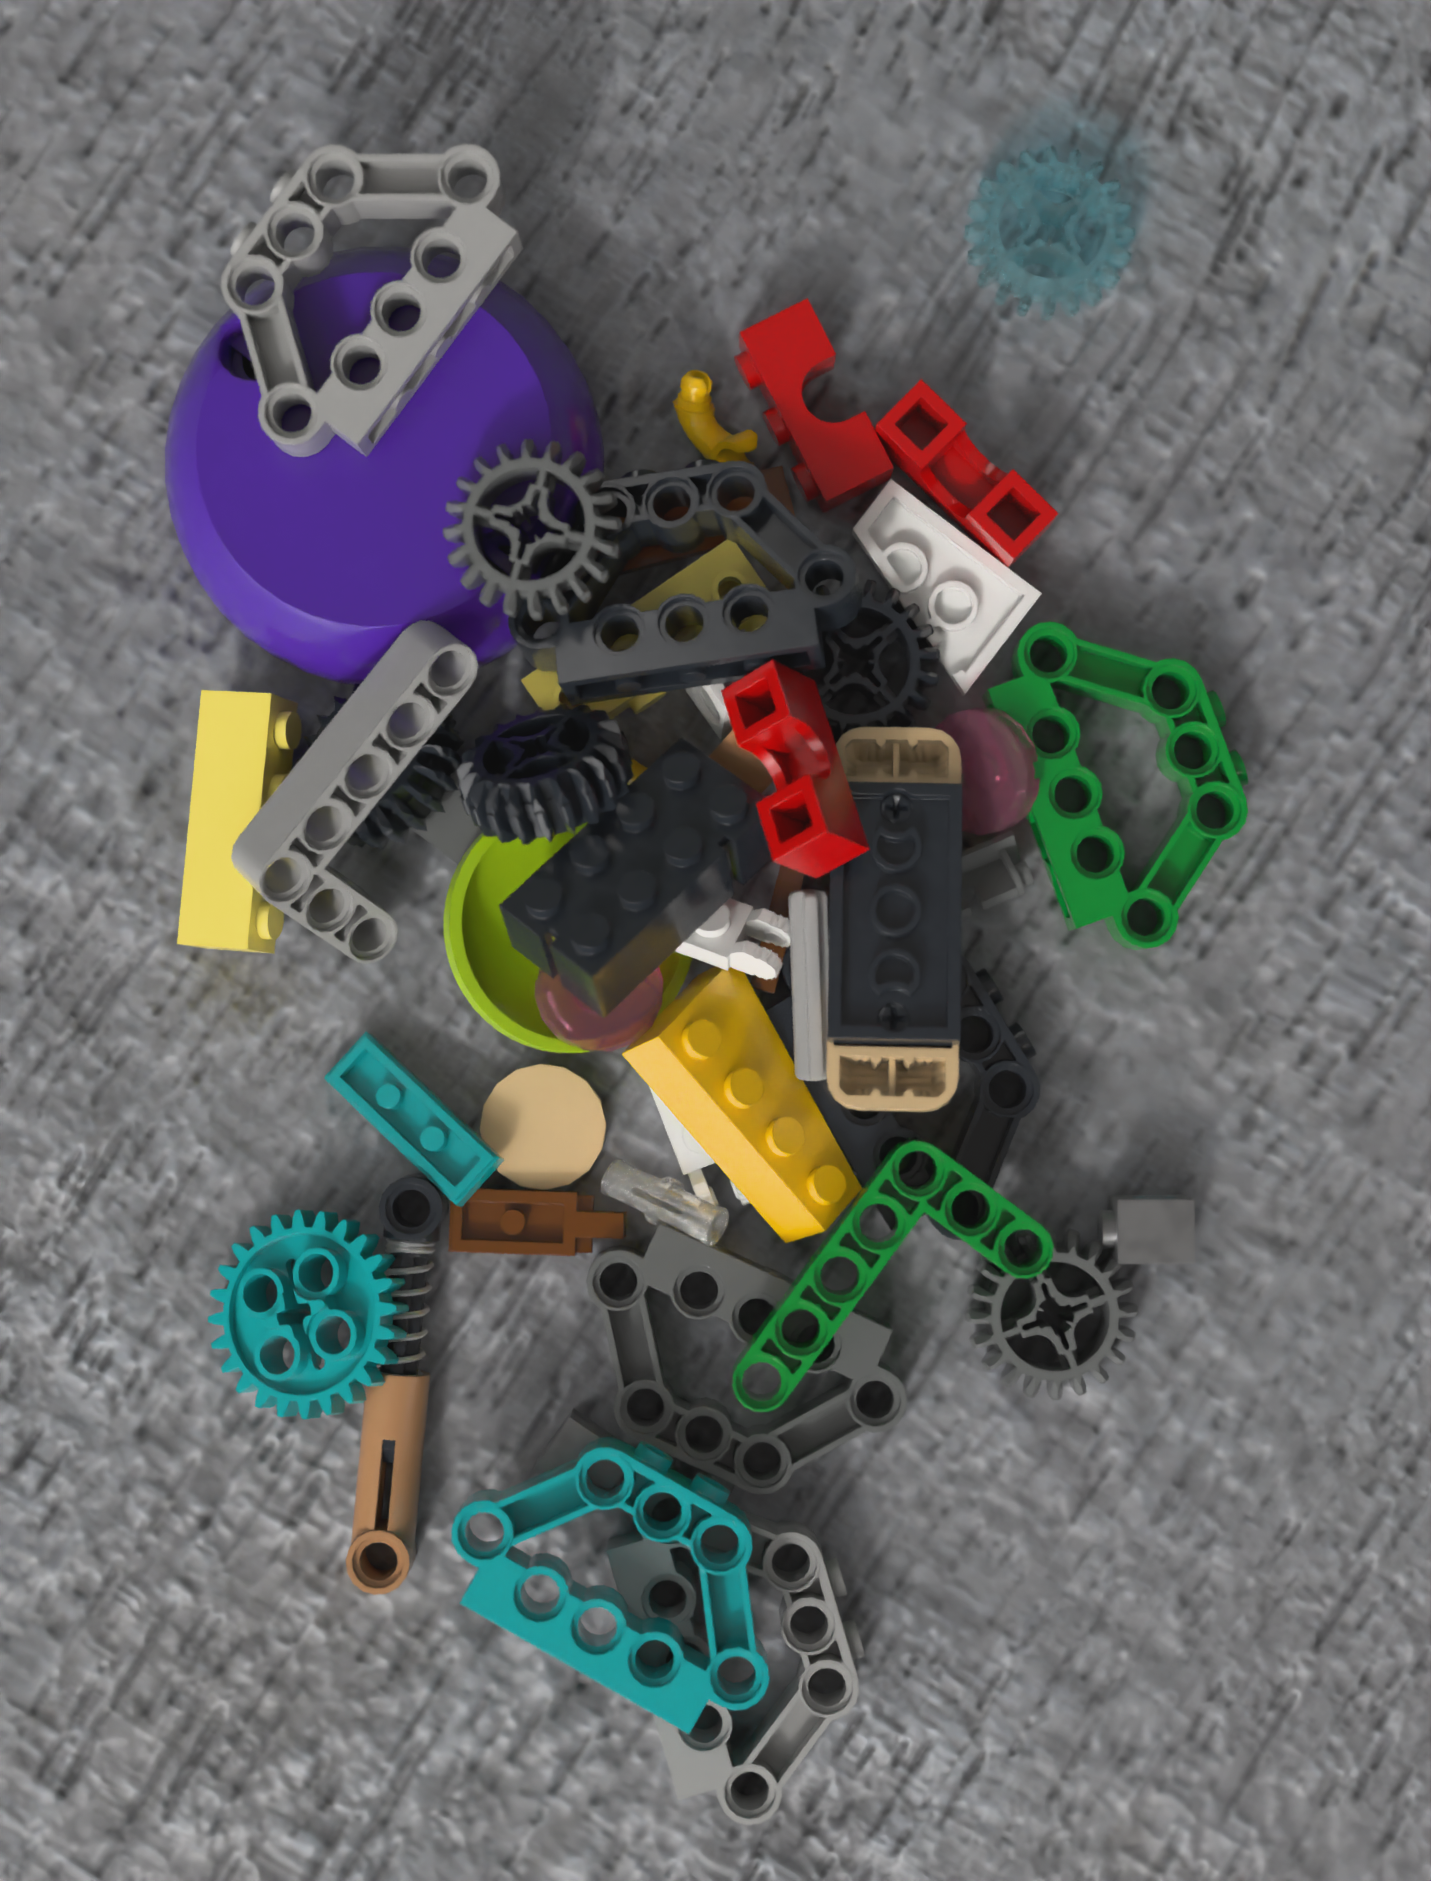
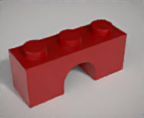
M808 298L739 332V349L741 353L734 356V361L747 388L750 391L757 387L760 388L769 406V409L762 412L766 426L777 446L788 443L798 465L790 468L806 502L816 498L822 512L825 513L890 480L894 466L865 411L845 421L831 423L816 418L804 404L802 393L806 386L815 378L833 370L836 353Z
M920 379L876 424L875 431L888 457L981 548L1010 568L1051 526L1059 513L1014 469L1006 473L991 463L969 439L965 431L967 423Z
M771 660L722 689L721 693L738 747L753 753L764 764L776 787L777 792L756 803L773 861L817 879L870 850L816 682L775 660Z

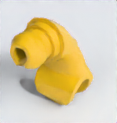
M700 370L688 371L681 378V391L673 401L678 420L687 437L706 459L716 460L720 463L745 461L755 466L754 462L747 459L744 452H751L757 449L758 435L751 429L734 435L727 432L714 416L715 407L711 403L712 397L710 396L713 382L709 375Z

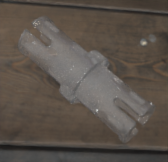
M618 1158L609 1165L601 1182L600 1190L604 1196L614 1198L645 1213L646 1221L657 1227L659 1223L667 1224L711 1247L720 1240L726 1230L729 1221V1211L727 1209L717 1207L685 1191L683 1183L670 1176L659 1179Z

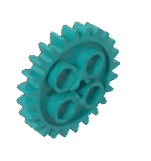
M295 1210L293 1219L290 1215H272L271 1229L268 1226L253 1225L249 1229L254 1245L234 1243L231 1246L235 1256L240 1261L238 1265H219L218 1267L222 1276L229 1281L227 1289H213L210 1291V1296L224 1303L223 1312L215 1313L208 1317L209 1323L224 1326L225 1332L224 1335L211 1343L212 1349H229L231 1356L220 1368L223 1373L241 1371L243 1375L238 1381L235 1390L238 1393H250L258 1390L255 1407L259 1409L271 1408L277 1404L278 1417L296 1416L299 1412L302 1419L320 1418L322 1410L326 1415L344 1413L345 1401L349 1404L365 1402L367 1399L362 1384L373 1387L382 1386L385 1383L381 1372L376 1366L378 1364H397L399 1360L396 1354L387 1347L389 1340L402 1339L407 1336V1332L392 1325L393 1316L409 1311V1305L392 1302L391 1293L400 1289L405 1284L404 1279L386 1278L384 1273L395 1260L394 1255H373L380 1237L377 1234H362L358 1237L360 1222L343 1219L338 1224L337 1212L319 1211L318 1215L315 1216L313 1210ZM295 1259L296 1261L294 1264V1268L292 1270L291 1262ZM326 1259H329L333 1266V1278L328 1287H325L321 1280V1268ZM271 1280L275 1282L278 1294L276 1302L272 1307L266 1298L267 1286ZM311 1310V1315L305 1317L304 1313ZM343 1320L347 1322L351 1333L350 1342L346 1349L341 1347L338 1340V1329ZM288 1340L294 1348L295 1355L290 1368L286 1366L283 1360V1349ZM322 1358H323L324 1361H325V1365H324V1367L321 1369L319 1366H320L321 1360H322Z

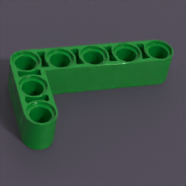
M907 1139L899 1142L889 1151L738 1356L733 1366L732 1387L736 1398L744 1407L754 1412L771 1411L786 1401L924 1212L1003 1271L1016 1278L1029 1279L1040 1275L1049 1266L1053 1257V1242L1050 1234L1041 1224L934 1145L922 1139ZM913 1151L927 1153L933 1162L931 1178L925 1184L918 1187L904 1184L898 1174L901 1159L907 1153ZM966 1190L978 1191L985 1201V1211L982 1218L971 1225L957 1223L951 1213V1205L954 1198L960 1192ZM873 1204H885L893 1209L895 1215V1225L892 1231L882 1238H870L864 1235L859 1226L862 1212ZM1028 1229L1035 1234L1037 1240V1250L1034 1256L1029 1261L1021 1264L1008 1261L1004 1253V1243L1007 1237L1016 1230ZM837 1256L852 1260L857 1267V1276L853 1284L843 1290H832L826 1287L820 1279L823 1265L829 1259ZM797 1309L812 1312L819 1321L816 1334L805 1342H794L788 1339L781 1329L784 1318L790 1312ZM764 1362L773 1365L778 1370L780 1381L773 1391L766 1394H755L744 1385L743 1375L752 1364Z

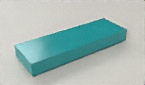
M367 1031L324 1077L334 1089L456 1206L462 1207L504 1161L492 1147L373 1034Z

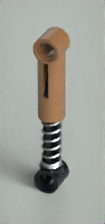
M422 1173L408 1174L391 1183L383 1192L379 1203L380 1219L384 1225L383 1237H386L388 1241L385 1245L387 1247L385 1251L387 1254H393L395 1257L389 1269L384 1273L388 1278H402L405 1281V1284L400 1289L391 1293L392 1302L409 1305V1311L393 1316L392 1325L407 1332L406 1338L391 1339L387 1345L399 1358L397 1364H378L380 1367L377 1368L381 1372L385 1383L382 1386L365 1387L367 1400L364 1402L351 1546L346 1557V1568L352 1583L363 1592L373 1595L387 1594L398 1588L410 1572L417 1554L415 1536L430 1385V1373L418 1370L419 1360L426 1355L420 1344L421 1338L428 1333V1330L422 1325L423 1316L430 1311L428 1305L424 1303L425 1293L432 1289L431 1284L426 1281L427 1271L434 1267V1263L428 1258L435 1251L433 1247L436 1244L435 1242L440 1241L441 1224L446 1219L449 1209L448 1197ZM414 1189L421 1191L428 1198L430 1214L425 1222L415 1224L408 1222L402 1217L399 1212L398 1202L405 1190ZM387 1463H394L388 1519H382ZM376 1542L388 1544L397 1555V1566L390 1570L375 1568L367 1559L366 1547Z

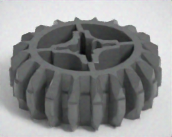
M524 439L521 445L522 458L515 460L507 445L501 444L496 448L497 456L501 462L499 466L492 469L484 458L478 457L474 460L473 464L482 476L481 480L475 484L469 478L460 476L456 481L457 487L469 498L466 503L458 500H449L445 507L450 515L462 519L463 523L445 527L443 529V537L453 543H465L448 554L449 563L453 567L471 565L460 579V582L467 590L477 588L486 582L479 598L485 606L491 607L505 593L503 611L509 617H516L520 612L523 600L528 599L530 616L534 620H541L545 613L544 599L549 598L552 599L557 612L560 615H564L569 612V604L564 593L573 589L583 602H588L592 598V594L589 588L582 582L583 579L589 574L597 581L605 583L610 577L608 571L601 564L597 563L596 560L598 556L608 559H617L619 557V547L611 541L602 539V536L621 532L623 524L620 518L601 516V514L612 510L618 504V500L612 491L594 494L602 487L605 481V476L600 469L591 470L580 477L585 468L586 458L578 451L570 455L563 465H560L562 447L558 442L551 441L545 449L543 458L540 459L538 458V451L532 439ZM536 480L535 484H529L524 499L518 504L510 507L494 504L493 508H490L494 500L509 487L524 481ZM556 483L569 489L581 501L585 514V533L573 530L569 524L555 519L554 509L556 500L553 494ZM539 516L546 529L554 534L546 532L541 540L535 535L536 542L527 544V540L521 532L512 525L520 527L521 523L525 520L531 524L530 517ZM482 527L493 529L498 535L510 539L511 553L509 560L513 565L509 577L499 573L489 564L482 544ZM572 551L577 552L573 560L558 573L544 579L530 581L531 574L537 573L542 559L548 554L554 552L571 554Z
M1043 1226L1050 1234L1053 1242L1051 1262H1065L1082 1268L1092 1279L1095 1286L1085 1290L1079 1288L1070 1291L1057 1290L1045 1269L1040 1275L1029 1279L1026 1278L1029 1287L1027 1302L1019 1310L1010 1313V1318L1001 1321V1306L1005 1293L1016 1277L1006 1273L1001 1268L997 1271L989 1263L981 1261L977 1266L978 1271L992 1281L988 1288L977 1284H970L968 1286L967 1293L969 1296L976 1300L985 1301L984 1308L966 1310L965 1319L969 1323L986 1325L985 1329L973 1333L969 1340L974 1348H983L993 1344L994 1347L981 1360V1363L987 1370L995 1369L1005 1361L1007 1362L1000 1377L1003 1385L1008 1388L1011 1387L1023 1373L1025 1374L1023 1393L1027 1397L1034 1398L1039 1392L1042 1380H1046L1049 1397L1052 1400H1060L1063 1394L1062 1380L1069 1379L1070 1386L1078 1396L1087 1393V1386L1082 1377L1084 1373L1090 1371L1092 1376L1101 1384L1109 1380L1107 1372L1099 1363L1105 1356L1116 1364L1122 1365L1126 1356L1112 1345L1115 1338L1126 1342H1133L1136 1332L1126 1326L1119 1325V1318H1132L1137 1316L1139 1312L1138 1306L1134 1303L1118 1302L1117 1300L1118 1297L1128 1294L1134 1289L1133 1282L1128 1278L1109 1280L1122 1264H1117L1113 1256L1105 1258L1099 1264H1096L1103 1248L1101 1242L1092 1239L1079 1253L1077 1252L1080 1243V1233L1078 1231L1068 1229L1063 1236L1061 1246H1056L1054 1229L1050 1226ZM1020 1231L1016 1234V1241L1021 1250L1019 1254L1014 1256L1010 1249L1004 1245V1253L1007 1260L1019 1264L1029 1261L1037 1250L1029 1234L1026 1231ZM1041 1285L1044 1292L1059 1306H1066L1065 1315L1058 1314L1063 1318L1062 1322L1057 1325L1061 1340L1059 1335L1044 1320L1036 1319L1037 1311H1044L1039 1307L1040 1304L1046 1300ZM1101 1305L1097 1331L1089 1344L1077 1354L1075 1350L1077 1346L1074 1339L1075 1326L1081 1318L1093 1313L1094 1307ZM1019 1335L1023 1338L1034 1335L1045 1336L1048 1338L1051 1347L1055 1350L1059 1362L1041 1363L1026 1359L1013 1351L1006 1340Z

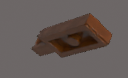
M479 1188L462 1207L456 1206L450 1200L448 1252L576 1256L577 1253H592L593 1238L624 1239L626 1237L627 1212L594 1210L595 1195H579V1191Z

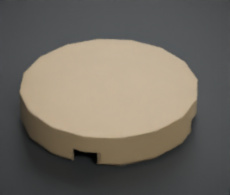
M541 1063L517 1069L496 1084L483 1106L480 1133L482 1139L504 1159L497 1168L500 1174L519 1186L548 1190L569 1185L590 1170L603 1149L607 1124L602 1100L585 1078L567 1067Z

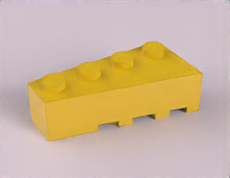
M714 966L698 974L622 1053L625 1059L785 1243L826 1231L862 1189L803 1080L797 1079L794 1063L744 972L731 967L727 971Z

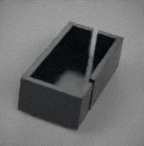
M682 737L629 785L630 792L621 798H617L616 809L599 813L598 823H587L499 905L512 947L554 979L559 974L562 986L602 1018H605L734 895L727 853L722 848L726 843L728 845L734 879L742 885L772 858L756 806L757 802L766 797Z

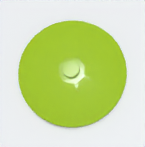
M587 823L577 827L575 834L568 831L557 834L552 842H549L545 837L536 838L528 845H524L519 838L510 843H501L497 836L486 837L481 833L467 849L457 865L445 901L443 922L445 949L449 965L463 995L476 1012L497 1031L516 1042L542 1051L584 1053L610 1048L630 1040L643 1032L673 1002L684 984L692 961V957L674 951L605 1018H602L562 986L559 974L554 979L512 947L499 905Z

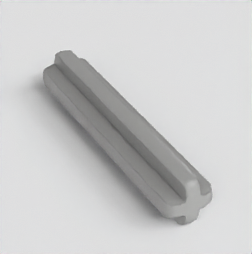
M801 889L791 892L788 897L794 1066L797 1079L821 1081L827 1079L829 957L827 895L824 891L817 889Z

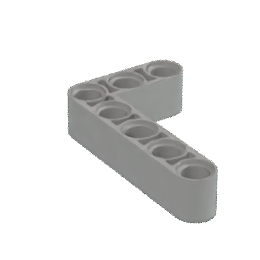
M433 621L416 622L401 633L239 835L232 848L231 859L234 868L267 902L360 963L376 962L384 958L392 950L397 941V924L361 887L328 864L471 687L477 674L478 664L473 651Z

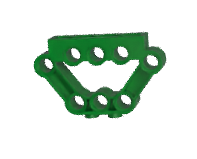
M1052 621L1038 623L1029 628L1013 648L1011 666L1015 679L987 689L982 695V699L1068 931L1104 919L1113 939L1123 947L1133 950L1159 947L1167 942L1176 931L1179 920L1178 909L1222 841L1236 835L1246 822L1248 806L1242 787L1248 785V775L1240 754L1236 749L1228 751L1220 728L1226 726V716L1222 703L1214 690L1206 692L1197 670L1186 661L1169 658L1155 662L1078 639L1073 631L1063 624ZM1046 642L1056 647L1061 657L1059 670L1046 673L1034 667L1030 660V649L1033 644ZM1166 678L1177 684L1180 689L1181 700L1176 709L1162 708L1155 702L1152 695V686L1155 679ZM1052 687L1137 712L1149 723H1153L1156 726L1160 737L1155 752L1157 767L1162 775L1177 783L1182 799L1179 802L1177 818L1129 892H1127L1120 873L1125 857L1123 842L1117 833L1109 827L1103 826L1097 811L1103 796L1101 783L1095 773L1080 765L1075 751L1081 735L1079 723L1071 712L1058 705ZM1049 721L1059 726L1064 738L1059 752H1043L1035 745L1032 731L1037 722ZM1179 737L1193 738L1202 748L1203 758L1197 769L1185 768L1175 758L1174 746ZM1068 779L1081 785L1085 793V803L1080 812H1066L1058 806L1055 801L1054 792L1060 780ZM1204 795L1215 797L1224 807V820L1217 829L1206 827L1197 817V803ZM1083 839H1095L1103 844L1106 849V865L1100 872H1089L1079 864L1076 852L1078 845ZM1137 900L1147 902L1156 912L1157 921L1155 928L1146 936L1137 934L1128 924V909Z

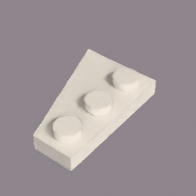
M890 479L852 530V535L889 589L896 588L900 591L898 602L905 610L907 606L913 603L919 606L920 612L912 620L915 627L918 628L926 624H930L933 627L934 633L926 639V643L930 648L939 649V662L962 696L966 694L1042 594L892 479Z

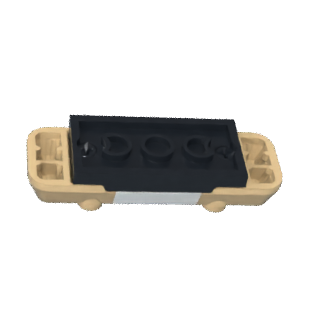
M916 727L854 728L840 737L836 747L870 850L830 871L826 1067L828 1089L837 1102L846 1108L855 1110L914 1112L937 1110L947 1104L955 1094L959 1079L963 792L960 750L951 736L938 729Z

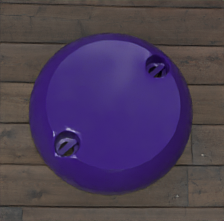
M398 246L359 247L333 252L328 266L323 271L311 277H303L293 290L294 308L292 312L316 393L319 392L332 374L331 356L336 345L346 337L362 334L372 321L371 302L376 292L385 284L393 281H402L411 269L412 248ZM439 254L431 260L428 266V274L435 278L449 277L457 271L461 260ZM271 280L262 282L245 295V303L260 305L267 302L274 292L275 282ZM499 280L367 457L336 434L319 453L308 457H294L283 452L262 429L258 418V408L262 394L258 380L251 378L249 363H252L240 319L230 308L213 326L198 347L179 384L169 417L165 444V484L171 518L186 559L200 585L219 611L247 638L274 657L309 674L348 685H355V683L361 685L401 633L411 624L419 621H433L467 645L476 655L478 669L504 656L515 648L517 643L511 635L508 626V616L503 611L505 593L491 607L485 606L479 598L486 582L477 588L467 590L460 582V579L471 565L453 567L449 563L448 554L465 543H453L443 537V529L445 527L463 523L462 519L450 515L445 507L449 500H458L466 503L469 498L456 485V481L460 476L469 478L475 484L481 480L482 476L473 464L476 458H484L492 469L499 466L501 462L497 456L496 448L501 444L507 445L514 460L522 458L521 445L524 439H532L538 451V458L540 459L543 458L548 444L551 441H555L562 447L560 465H563L570 455L578 451L586 458L585 468L580 477L595 469H600L604 475V446L601 428L589 386L571 351L549 322L523 296ZM413 305L398 307L392 312L388 327L395 331L412 329L420 319L421 310ZM371 357L359 359L350 370V382L360 385L372 382L377 378L381 370V361ZM301 404L290 407L282 417V430L290 433L303 430L311 420V407ZM536 480L524 481L509 487L494 500L490 508H493L494 504L506 507L518 504L524 499L529 484H535ZM556 483L553 494L556 500L554 517L556 520L569 524L572 527L576 521V505L579 498L566 487ZM539 516L530 517L531 524L525 520L521 523L520 527L512 525L521 532L527 540V544L536 542L535 535L541 540L546 532L554 534L546 529ZM482 527V544L487 560H490L505 574L510 576L513 565L507 555L511 553L510 539L498 535L493 529ZM556 552L548 554L542 559L537 573L531 574L530 581L539 580Z

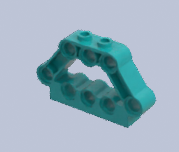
M607 1437L598 1438L588 1443L579 1453L578 1458L503 1491L486 1489L470 1495L461 1505L451 1528L452 1543L457 1553L468 1563L477 1567L462 1596L460 1604L687 1734H690L708 1700L730 1710H744L757 1704L765 1695L769 1684L768 1658L762 1642L755 1636L746 1566L752 1552L751 1524L746 1514L735 1504L727 1500L731 1492L723 1485L700 1473H697L694 1479L691 1480L671 1469L670 1467L674 1459L647 1442L640 1441L635 1448L622 1440ZM608 1459L616 1462L621 1467L624 1473V1481L613 1489L604 1490L592 1483L588 1475V1469L593 1463ZM657 1492H666L678 1499L681 1511L674 1519L661 1522L648 1515L644 1505L645 1501ZM618 1506L633 1515L638 1531L647 1539L656 1542H670L676 1539L691 1548V1555L699 1566L710 1650L707 1655H704L684 1644V1637L680 1629L670 1620L661 1617L642 1620L628 1612V1605L624 1597L614 1588L605 1585L586 1588L572 1580V1574L567 1564L558 1556L549 1553L530 1556L514 1547V1545L593 1510L613 1509ZM488 1512L494 1514L500 1519L504 1527L503 1536L495 1541L488 1542L478 1539L470 1528V1518L478 1513ZM713 1525H725L736 1533L738 1540L732 1550L717 1554L709 1551L701 1541L702 1534ZM543 1574L549 1576L556 1582L559 1588V1595L550 1602L541 1603L535 1601L528 1596L525 1590V1581L534 1575ZM601 1607L613 1614L617 1625L612 1631L597 1635L589 1632L583 1626L581 1615L590 1608ZM649 1640H659L665 1642L671 1648L674 1655L668 1663L653 1667L645 1664L640 1659L637 1650L643 1643ZM732 1656H740L753 1664L754 1671L748 1679L733 1683L723 1678L718 1668L725 1659Z

